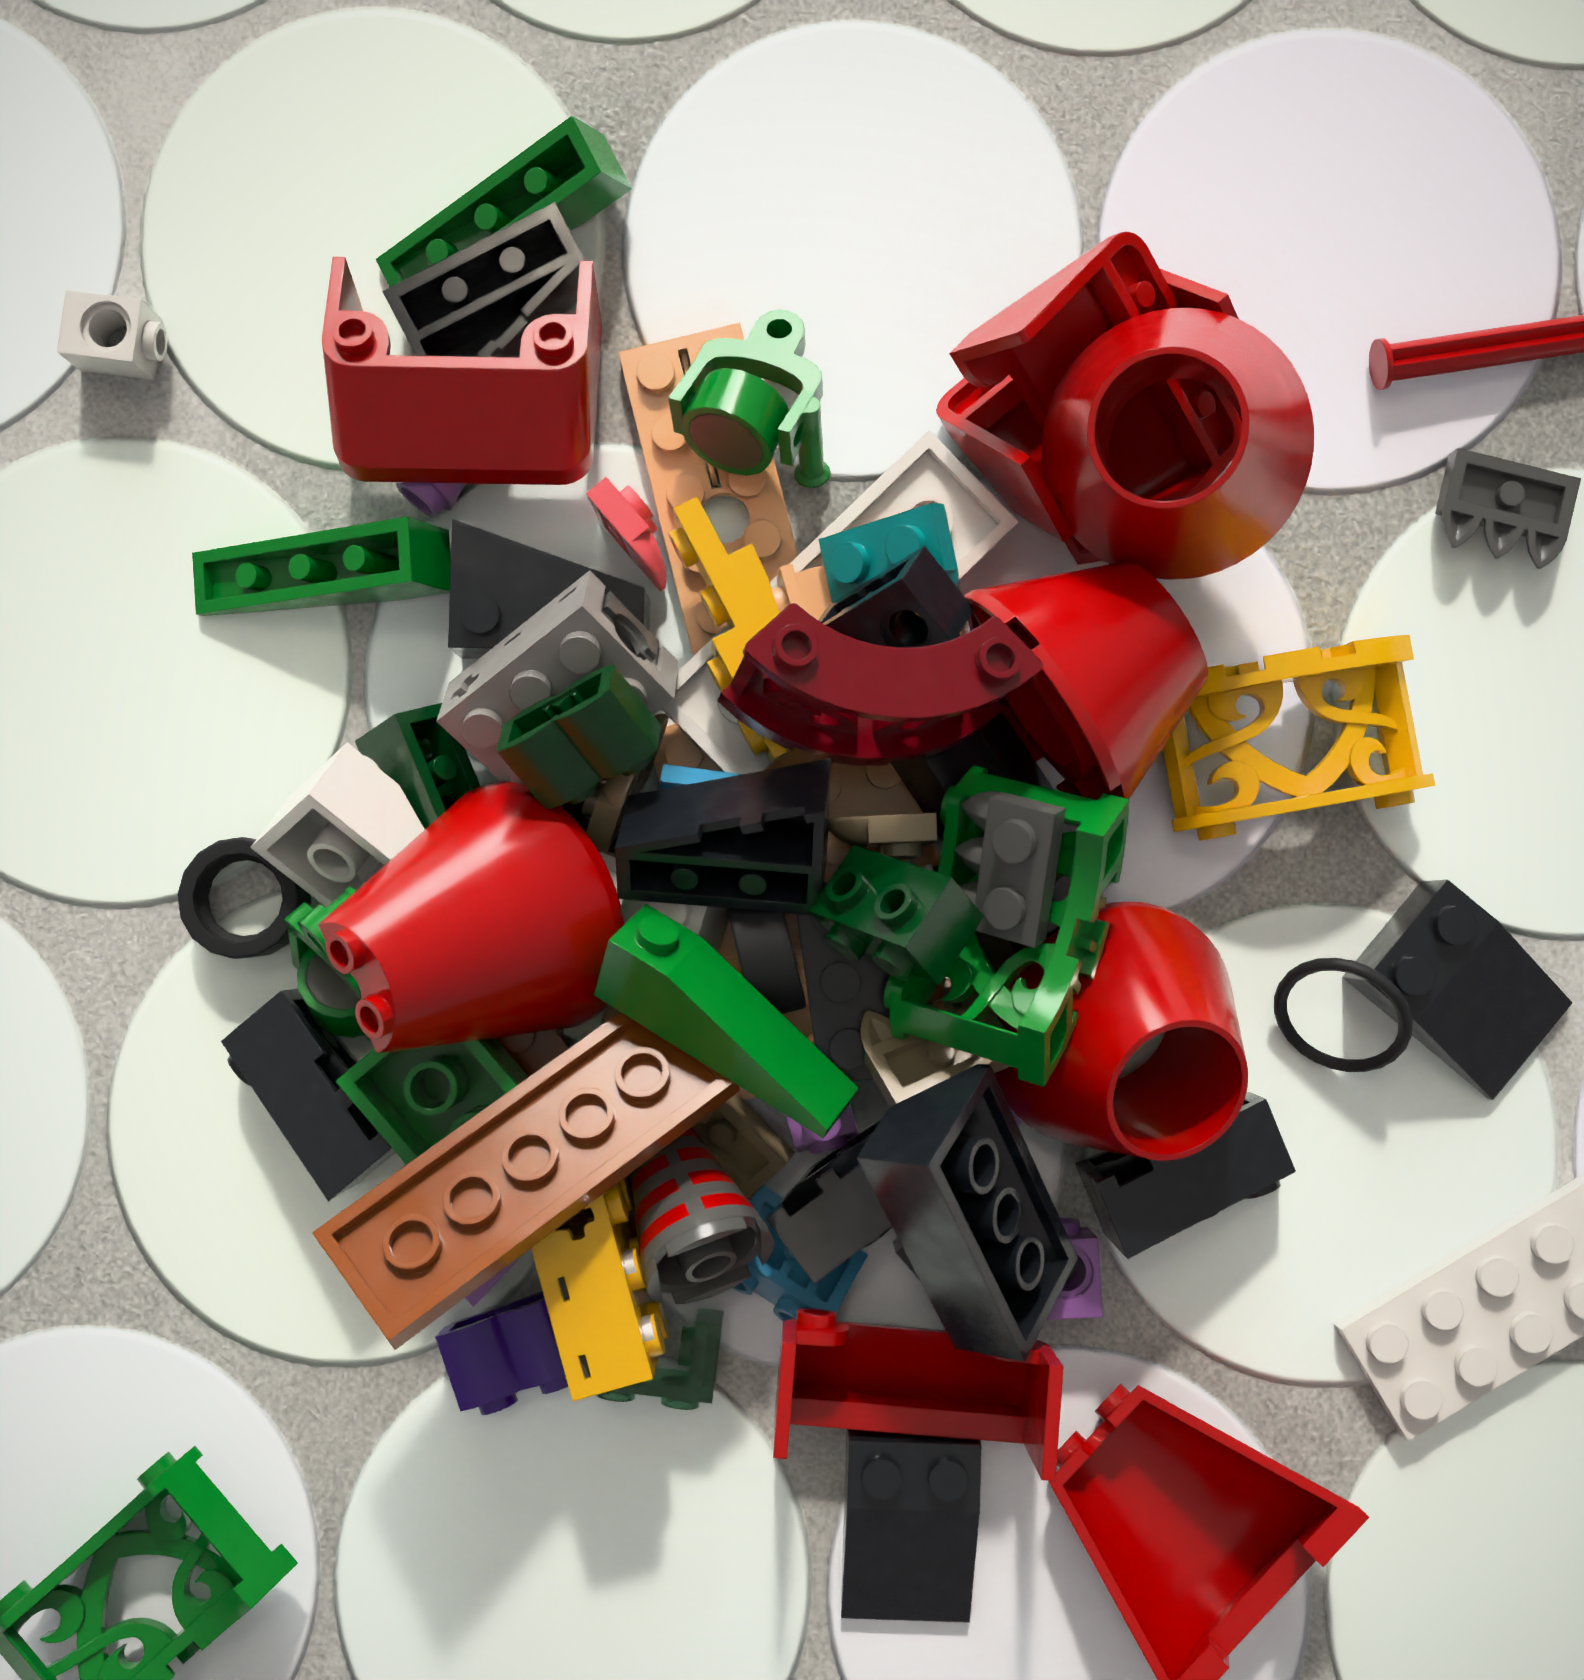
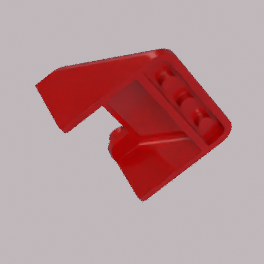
M1125 231L1106 238L977 327L949 355L962 376L969 383L977 387H988L998 384L1010 375L1043 430L1048 407L1059 382L1073 361L1087 346L1114 326L1133 317L1152 311L1181 307L1146 243L1137 234ZM1183 378L1168 379L1154 383L1134 395L1125 404L1115 420L1109 442V456L1113 473L1122 488L1145 499L1174 501L1191 497L1211 486L1233 460L1241 439V420L1231 402L1221 392L1206 383ZM1074 536L1065 542L1077 565L1103 561L1087 550Z

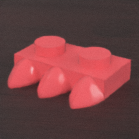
M605 477L586 493L602 526L638 568L662 592L666 588V568L657 541L653 535L658 530L655 523L651 520L653 514L629 485L619 492L611 481Z

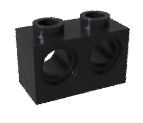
M923 546L830 604L818 620L835 631L859 641L880 646L909 648L935 645L959 637V633L975 609L926 546Z

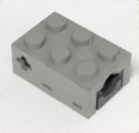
M590 570L448 684L436 722L501 782L523 784L496 752L503 725L527 707L545 698L558 695L569 685L592 671L614 664L653 715L675 699L679 661L664 646L658 649L659 640L611 591L606 595L604 594L606 586Z

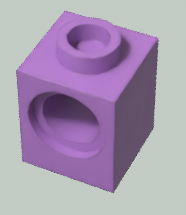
M1060 1218L1077 1254L1078 1266L1075 1273L1067 1279L1046 1320L1103 1317L1098 1237L1088 1227H1080L1078 1219Z

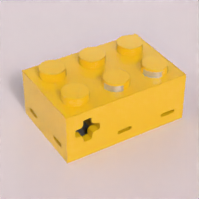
M627 1176L531 1248L572 1402L653 1379L659 1356L665 1354L664 1339L669 1338V1328L663 1305L654 1300L650 1301L645 1288L638 1238L632 1237L628 1222V1212L634 1210L632 1190ZM591 1208L594 1217L587 1218L584 1209Z

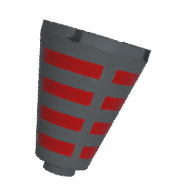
M693 1127L630 1173L642 1276L646 1291L652 1300L663 1304L661 1292L671 1293L675 1304L692 1303L713 1297L749 1278L751 1274L747 1264L757 1255L762 1266L771 1256L774 1249V1239L769 1227Z

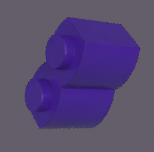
M543 1291L516 1300L505 1306L493 1308L451 1323L435 1336L460 1412L479 1407L481 1415H489L515 1404L518 1401L516 1393L521 1390L539 1386L542 1394H549L568 1387Z

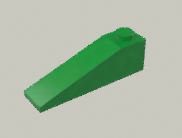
M570 116L375 260L389 287L554 202L569 230H572L632 190V187L604 134L574 116Z
M408 516L192 552L196 615L200 616L400 601L450 593L451 553L449 530Z
M645 904L608 940L594 996L824 1139L855 1098L859 1088L709 943L648 904Z

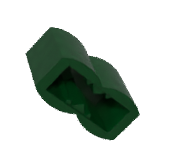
M612 664L590 672L569 685L558 695L545 698L527 707L507 721L502 727L496 752L545 809L555 808L565 803L576 805L586 800L595 792L600 780L609 779L620 774L630 776L645 768L651 762L657 750L660 723L615 665Z

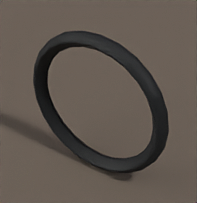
M1317 958L1303 962L1291 969L1277 986L1274 995V1015L1279 1029L1286 1040L1299 1053L1327 1068L1344 1072H1368L1383 1068L1394 1062L1406 1050L1412 1037L1413 1019L1406 999L1386 976L1367 965L1341 958ZM1320 971H1340L1364 978L1377 986L1394 1006L1398 1017L1397 1036L1387 1050L1365 1059H1343L1323 1053L1308 1044L1293 1027L1287 1012V999L1291 989L1299 980L1307 975Z

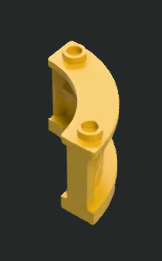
M1410 634L1356 640L1345 645L1322 650L1318 646L1262 657L1264 670H1259L1258 661L1224 667V664L1208 667V678L1188 711L1209 743L1199 746L1192 751L1190 750L1185 717L1183 716L1163 747L1175 819L1171 820L1173 832L1196 829L1198 841L1236 835V821L1374 797L1376 809L1415 803L1413 790L1436 786L1433 773L1423 775L1402 663L1414 660ZM1332 680L1338 684L1340 694L1334 701L1338 703L1350 701L1348 710L1333 707L1323 699L1322 688L1325 682ZM1283 683H1294L1298 697L1314 715L1328 722L1343 724L1331 749L1306 776L1275 763L1246 742V740L1262 733L1275 720L1282 705ZM1242 695L1251 696L1259 704V714L1247 726L1235 731L1230 723L1247 716L1237 711L1236 701ZM1367 727H1377L1379 741L1370 737L1363 738ZM1219 752L1230 762L1224 763L1212 771L1207 780V786L1214 784L1219 779H1227L1234 786V795L1223 804L1201 806L1193 763ZM1372 752L1382 755L1385 775L1376 774L1371 770L1369 757ZM1345 769H1347L1351 778L1360 785L1324 792ZM1260 783L1295 797L1251 805L1259 792Z

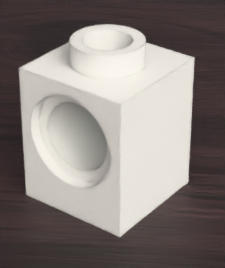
M65 290L56 352L82 372L155 381L157 361H162L167 351L168 338L163 319L142 299ZM127 326L124 339L118 345L108 347V339L111 333L119 327Z

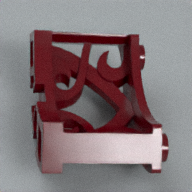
M791 603L745 644L743 649L744 656L731 684L720 693L717 701L736 719L757 734L786 749L793 750L796 747L809 753L832 758V763L857 766L888 765L891 761L910 759L925 755V757L935 755L974 735L1004 709L997 701L1033 678L1043 668V663L996 616L991 617L967 634L950 641L930 646L896 648L859 641L841 634L821 623L798 604Z

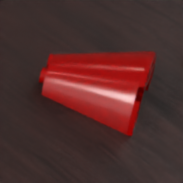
M493 782L472 789L464 794L318 925L326 941V953L333 967L340 973H350L359 985L361 1000L357 1002L355 1007L356 1019L361 1030L370 1038L378 1054L572 1028L587 1022L601 1013L608 1005L594 996L608 940L624 925V918L610 872L596 846L578 822L561 806L545 809L523 784Z
M1120 1383L1094 1411L1103 1422L1092 1434L1085 1439L1076 1430L1058 1449L1057 1467L1059 1469L1056 1471V1481L1048 1482L1156 1679L1219 1680L1230 1668L1228 1655L1316 1561L1324 1567L1370 1517L1355 1504L1149 1390L1137 1385L1129 1392Z

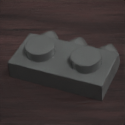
M1457 448L1448 456L1435 514L1442 516L1443 530L1452 548H1457L1470 539L1480 525L1484 526L1485 540L1495 559L1508 553L1514 548L1521 536H1525L1528 553L1537 569H1542L1559 555L1567 541L1581 478Z
M988 791L978 793L962 802L961 807L972 822L982 830H985L984 836L967 840L955 849L962 862L971 871L979 875L978 881L967 882L959 886L984 915L975 931L1036 948L1046 941L1066 808L1004 792Z

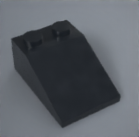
M1448 879L1421 881L1356 960V962L1367 965L1386 976L1401 991L1409 1004L1413 1019L1412 1036L1489 1100L1496 1098L1573 1004L1503 925ZM1351 973L1343 975L1342 978L1398 1024V1017L1394 1006L1377 986Z
M846 1429L841 1618L970 1623L980 1515L982 1450L980 1440Z

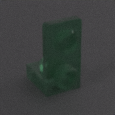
M699 1308L695 1327L683 1325L678 1365L689 1366L690 1371L656 1367L654 1377L651 1380L598 1394L597 1396L601 1399L615 1402L633 1401L635 1394L661 1397L662 1405L680 1410L697 1409L699 1402L712 1404L724 1311Z

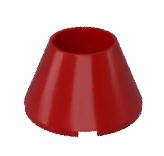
M1170 308L1148 312L1124 321L1100 335L1082 351L1063 375L1049 404L1042 436V465L1045 482L1065 517L1072 535L1087 550L1108 564L1130 561L1147 570L1156 579L1164 580L1199 578L1223 571L1250 557L1266 545L1290 518L1300 501L1307 484L1314 452L1312 409L1306 389L1292 362L1270 338L1255 327L1227 314L1199 308ZM1168 379H1192L1214 387L1231 402L1242 423L1241 439L1237 452L1223 475L1200 493L1174 501L1149 500L1136 496L1122 488L1111 467L1109 442L1115 420L1125 404L1144 388Z
M1123 561L971 590L965 594L964 597L975 609L968 619L970 631L982 625L991 617H999L1043 663V668L1033 678L997 702L1004 708L1002 712L1034 760L1037 762L1044 757L1064 778L1061 783L1056 785V789L1061 792L1098 800L1103 793L1130 799L1208 678V666L1201 643L1189 620L1170 593L1147 570L1136 563Z
M1143 902L1107 903L1105 908H1100L1097 918L1110 922L1094 979L1082 976L1079 978L1081 988L1079 994L1073 995L1072 1011L1078 1013L1079 1019L1045 1087L1018 1079V1068L1012 1066L995 1073V1076L1008 1105L1026 1125L1050 1139L1066 1144L1158 1161L1185 1158L1210 1146L1227 1131L1240 1112L1247 1093L1248 1066L1228 971L1220 953L1211 940L1200 929L1179 914L1166 908ZM1059 930L1050 935L1041 944H1055ZM1040 964L1028 966L1015 978L1009 989L1012 991L1013 986L1020 977L1027 980L1026 983L1029 989L1038 988L1044 976V969ZM997 1015L1005 1030L1018 1033L1017 1029ZM1165 1032L1152 1056L1137 1070L1118 1079L1129 1058L1148 1040Z

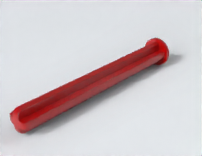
M1584 315L1389 344L1385 338H1378L1373 340L1369 350L1371 380L1376 389L1384 390L1391 386L1392 381L1583 353Z

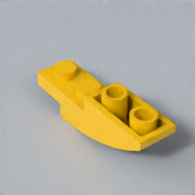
M696 496L673 508L674 524L677 529L669 532L668 536L683 566L687 569L696 564L707 588L699 591V595L715 626L718 627L727 623L730 630L712 639V652L715 658L706 662L719 691L722 692L731 684L744 656L743 649L745 644L780 612L768 576L753 544L751 543L728 555ZM739 720L737 721L754 756L765 751L772 765L784 759L787 752L786 748L757 734Z

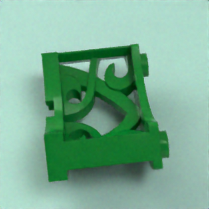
M973 765L956 786L952 785L948 788L942 800L940 819L941 823L945 825L937 873L952 877L959 886L967 882L978 881L979 875H975L962 862L955 851L956 847L972 838L982 837L983 830L972 822L961 807L962 802L971 796L982 792L998 791L1066 808L1064 824L1078 828L1076 831L1063 832L1061 838L1055 884L1062 877H1068L1071 883L1068 896L1062 901H1052L1049 921L1060 927L1056 943H1044L1036 948L1027 947L1006 960L998 971L995 972L984 951L978 931H974L959 954V958L955 960L944 979L950 978L952 990L941 1001L950 1004L959 1003L970 997L975 990L979 994L974 1003L962 1016L926 1006L937 984L912 974L907 981H902L890 975L884 991V1005L887 1009H890L891 1036L906 1040L908 1035H913L1018 1068V1079L1045 1087L1079 1019L1078 1013L1072 1011L1073 995L1079 994L1081 988L1079 978L1082 976L1094 979L1103 951L1110 922L1097 918L1100 908H1105L1107 900L1106 897H1103L1105 888L1109 882L1119 883L1130 799L1103 793L1098 800L990 775L987 768ZM1033 964H1040L1042 966L1044 976L1038 988L1029 989L1026 983L1027 980L1020 977L1013 986L1012 991L1009 989L1015 978L1028 966ZM993 1010L1000 1018L1017 1029L1018 1033L981 1023L980 1021Z
M193 1446L178 1460L168 1451L136 1479L144 1489L34 1588L26 1580H23L0 1600V1654L21 1680H57L56 1676L68 1671L77 1664L80 1680H171L176 1673L168 1663L177 1657L184 1664L200 1649L203 1651L231 1625L249 1612L298 1562L282 1543L272 1551L266 1546L196 1463L203 1456L196 1446ZM169 1495L183 1510L180 1518L172 1517L166 1509V1500ZM145 1509V1517L149 1529L118 1533ZM192 1522L201 1532L198 1539L186 1535L192 1527ZM134 1555H161L183 1560L177 1569L172 1584V1605L175 1616L183 1630L176 1634L166 1624L142 1617L123 1620L106 1629L109 1590L119 1558ZM93 1556L83 1590L73 1585H60ZM196 1566L205 1569L198 1576L195 1583L202 1582L209 1587L211 1596L208 1599H199L190 1591V1579ZM52 1608L59 1612L61 1617L60 1625L57 1629L48 1631L40 1640L45 1643H59L69 1639L77 1632V1648L45 1666L18 1632L34 1614L44 1609ZM130 1637L138 1638L144 1646V1655L142 1660L138 1662H130L126 1659L124 1650L127 1644L120 1646L110 1656L107 1647L118 1640Z

